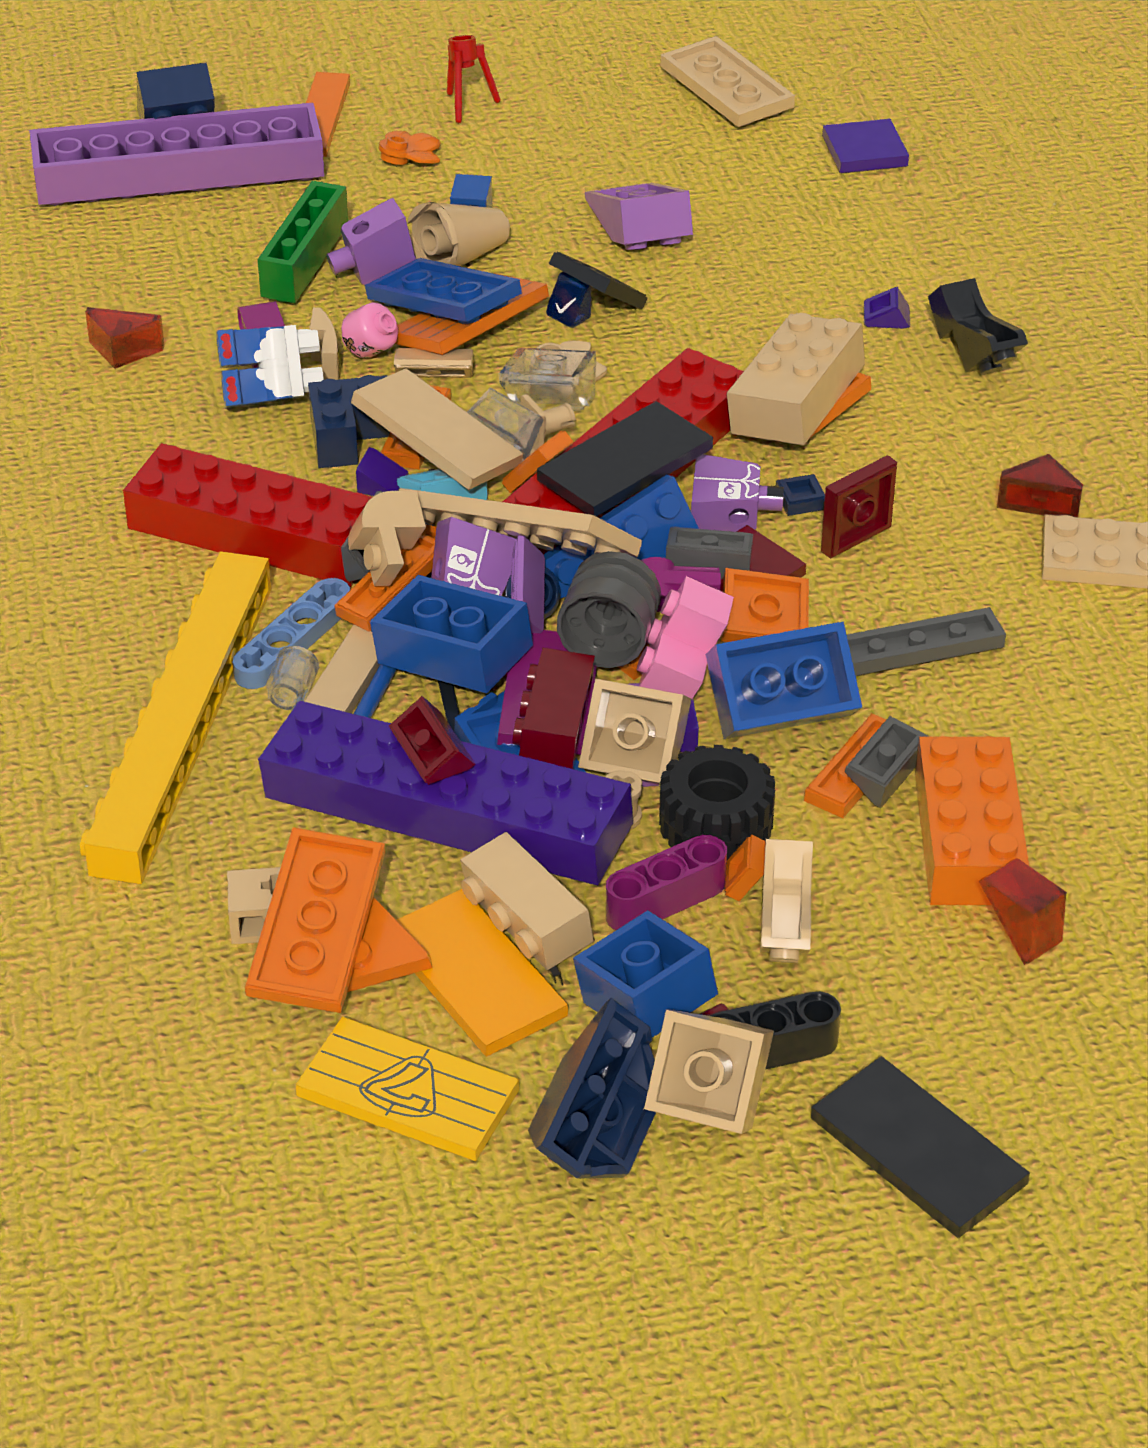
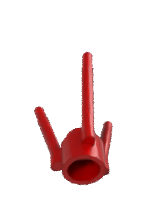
M459 35L448 39L449 59L446 92L451 96L454 89L456 123L462 122V68L474 66L475 59L477 58L494 102L499 103L501 101L485 57L484 44H476V37L473 35Z

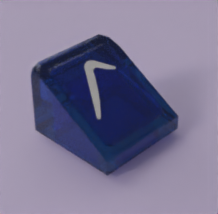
M561 272L547 305L546 314L570 328L578 326L591 317V286L565 272Z

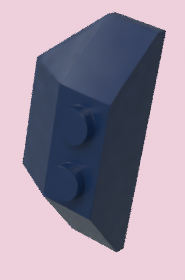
M612 998L605 1002L562 1058L528 1129L536 1149L577 1179L624 1178L627 1176L656 1112L644 1109L655 1062L649 1045L652 1042L650 1027Z

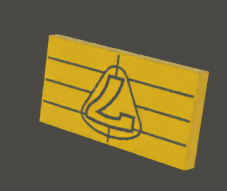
M341 1017L295 1086L297 1097L477 1161L518 1094L519 1079Z

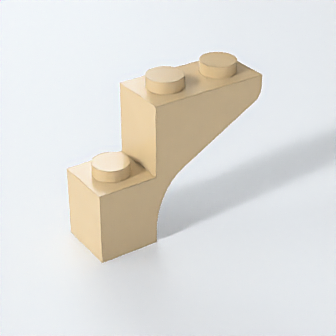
M766 839L760 952L770 953L769 961L798 963L799 955H808L810 951L813 841Z

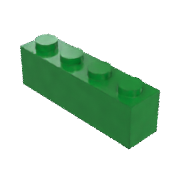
M311 181L257 259L261 297L275 299L283 303L297 302L327 257L326 254L331 251L341 236L342 225L348 222L346 186Z

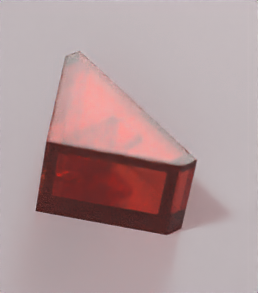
M87 307L85 311L89 343L114 369L161 352L165 347L161 315Z
M1050 454L1002 471L997 508L1042 516L1069 515L1079 517L1083 484Z
M1018 858L1012 859L979 881L1024 965L1031 963L1063 941L1067 892Z

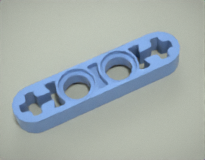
M327 578L317 582L239 650L233 657V671L236 683L243 688L258 689L275 679L342 619L336 616L334 605L350 591L348 583L337 578ZM304 618L316 620L310 624H299L296 622ZM278 641L290 643L288 646L281 648L270 646V644Z

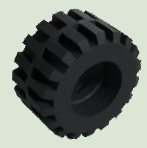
M714 745V748L699 746L695 747L694 752L684 751L678 754V760L672 759L666 765V771H663L661 775L659 825H661L660 832L663 838L668 839V845L673 847L700 835L718 837L727 846V860L751 835L766 842V839H770L771 830L773 829L775 779L774 776L770 775V768L766 763H759V757L752 753L746 755L743 753V749L737 747L727 749L724 748V745Z

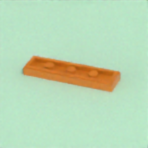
M316 72L306 103H314L322 137L323 157H327L350 87V74Z

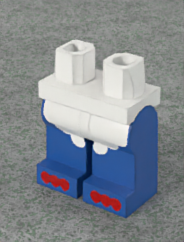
M296 325L216 331L220 368L248 365L259 366V368L225 370L221 372L225 408L302 398L304 393H309L308 382L324 380L322 367L301 369L299 354L320 351L318 330H296Z

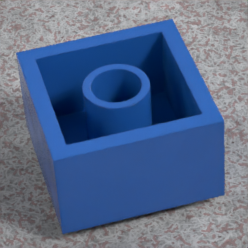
M648 910L573 957L583 1002L598 1012L605 1002L612 998L650 1027L652 1038L661 1032L667 1009L691 1013L718 995L709 949Z

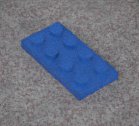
M418 258L365 285L367 298L370 300L383 302L386 306L408 308L411 312L421 311L433 314L436 318L446 317L455 319L461 324L476 322L483 313L491 309L502 308L508 304V300L522 294L519 279L424 258Z

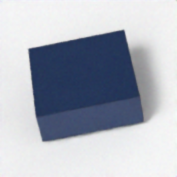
M815 474L776 480V486L784 487L783 508L787 516L824 510L825 494Z

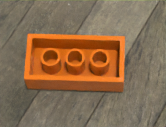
M919 736L915 781L930 905L1023 906L1029 861L1010 737Z

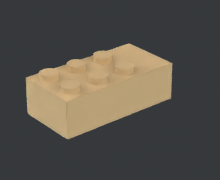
M807 313L789 314L727 392L731 434L805 445L865 365L862 323L847 322L842 318L826 319L812 317Z

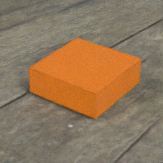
M751 835L727 860L726 896L740 901L764 875V840Z

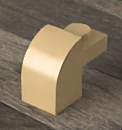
M386 491L375 495L367 502L350 530L348 538L349 550H364V564L371 572L374 586L391 585L404 565L400 549H412L426 528L417 491Z

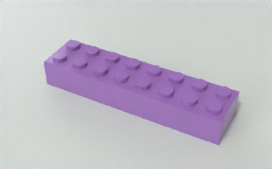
M314 103L29 130L38 205L49 204L57 206L65 202H95L105 198H133L137 195L155 193L166 195L175 191H204L208 188L225 186L237 188L245 184H274L285 180L298 179L307 181L315 177H324L322 137Z

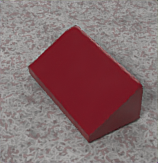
M423 696L389 725L394 736L424 782L428 785L467 771L476 765L442 713Z

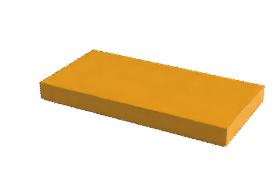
M462 889L397 919L398 923L427 951L432 963V968L416 972L415 975L486 1057L568 1016V1004L510 939L495 927L478 904L473 905L468 900Z

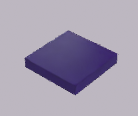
M890 118L823 125L822 136L840 173L908 166L909 154Z

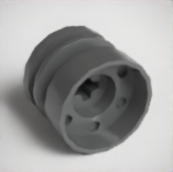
M607 551L593 554L584 560L572 579L568 594L557 616V632L563 646L569 652L594 655V666L613 668L624 666L637 658L647 641L651 624L660 605L661 587L655 573L643 561L627 553Z

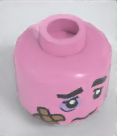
M372 302L348 313L342 322V341L349 351L360 358L376 356L390 349L397 341L398 326L396 319L390 310L380 303Z

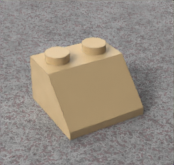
M595 678L578 767L604 773H611L617 770L631 771L637 774L641 780L660 783L662 772L666 771V765L672 759L677 760L683 744L691 698L682 694Z
M667 1009L644 1109L739 1134L749 1131L753 1127L774 1030L725 1018Z

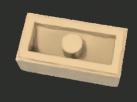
M398 348L394 357L395 373L407 368L418 377L471 378L473 376V350L453 349L444 355L416 348Z

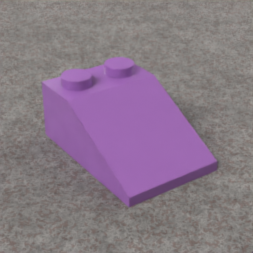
M651 182L585 192L586 201L611 240L624 244L627 250L646 248L647 241L659 240V243L662 245L676 244L681 242V236L693 235L689 190Z

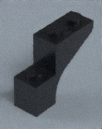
M975 278L940 285L928 296L939 338L954 337L959 348L965 373L979 370L981 375L999 371L1003 368L1002 363L1016 359V353L1028 344L1022 329L995 317L989 312L982 300Z

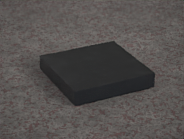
M557 251L551 257L550 265L609 296L640 309H643L648 299L646 294Z

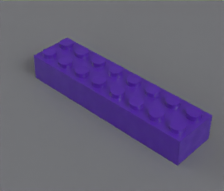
M300 700L258 758L265 798L468 852L475 851L507 832L549 873L597 886L633 825L630 783L461 741L476 765L467 771L428 785L424 782L389 728L391 723Z

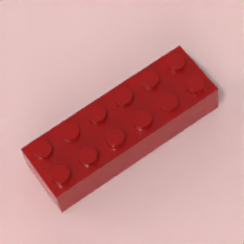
M163 443L157 447L123 489L128 529L215 552L221 551L269 558V566L321 580L327 578L341 579L348 583L349 587H352L356 581H347L345 578L341 547L349 536L352 526L372 496Z

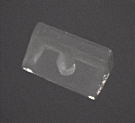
M491 387L467 411L468 414L523 453L522 461L530 455L544 421L540 415Z

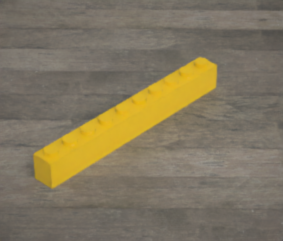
M220 551L213 567L207 568L204 575L203 589L200 594H195L193 597L190 617L188 621H183L180 625L175 649H169L165 660V670L161 678L157 677L154 680L151 700L147 707L143 706L140 710L138 728L134 736H129L126 740L124 758L120 766H115L112 770L110 788L106 796L100 797L97 802L95 820L91 829H85L82 834L80 853L81 856L86 857L88 876L142 885L233 679V657L249 642L270 595L269 558Z

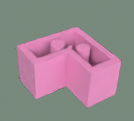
M687 576L678 591L671 589L661 608V613L664 615L661 620L656 618L653 620L646 641L650 645L645 647L636 670L642 672L639 687L682 694L693 699L703 683L707 667L705 654L715 646L726 628L734 597Z

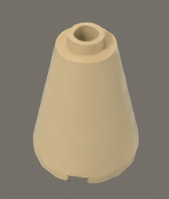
M426 202L414 207L407 224L412 223L410 238L416 259L424 258L456 266H463L502 245L508 239L510 231L508 218L498 208Z

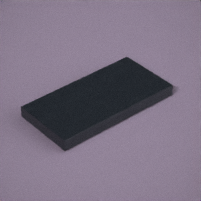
M655 401L537 468V480L586 514L597 517L665 475L672 473L713 449V437Z
M882 1056L811 1107V1119L958 1239L1028 1185L1029 1171Z

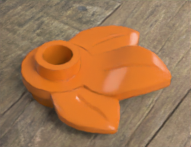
M407 131L388 132L385 138L379 142L378 148L381 151V159L391 164L404 165L408 163V159L418 163L440 162L439 157L432 151L439 148L441 142L430 134L416 133L410 135Z

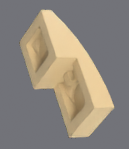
M313 307L309 330H318L320 351L311 353V361H322L324 380H339L338 344L334 326L321 308Z

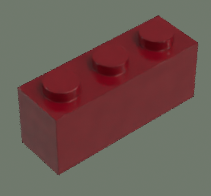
M543 647L539 663L530 664L526 690H523L519 717L525 718H516L512 744L520 745L519 756L573 769L591 692L594 655Z

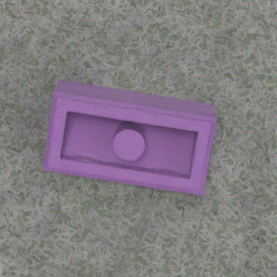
M518 536L515 538L512 552L511 599L527 602L531 633H542L544 630L545 558L543 553L525 536Z

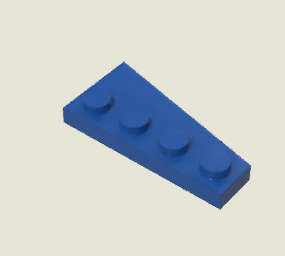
M665 475L600 518L642 540L638 557H635L639 560L649 557L666 558V546L670 527L699 529L675 477ZM558 545L552 551L544 554L545 567L554 573L559 582L560 599L567 596L568 589L578 567L584 560L594 554V550L587 549L586 555H577L561 549L562 546Z

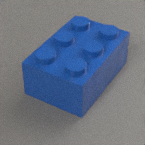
M417 575L370 621L378 664L483 693H488L533 646L527 602Z
M844 621L716 644L705 654L723 739L848 717L863 708Z

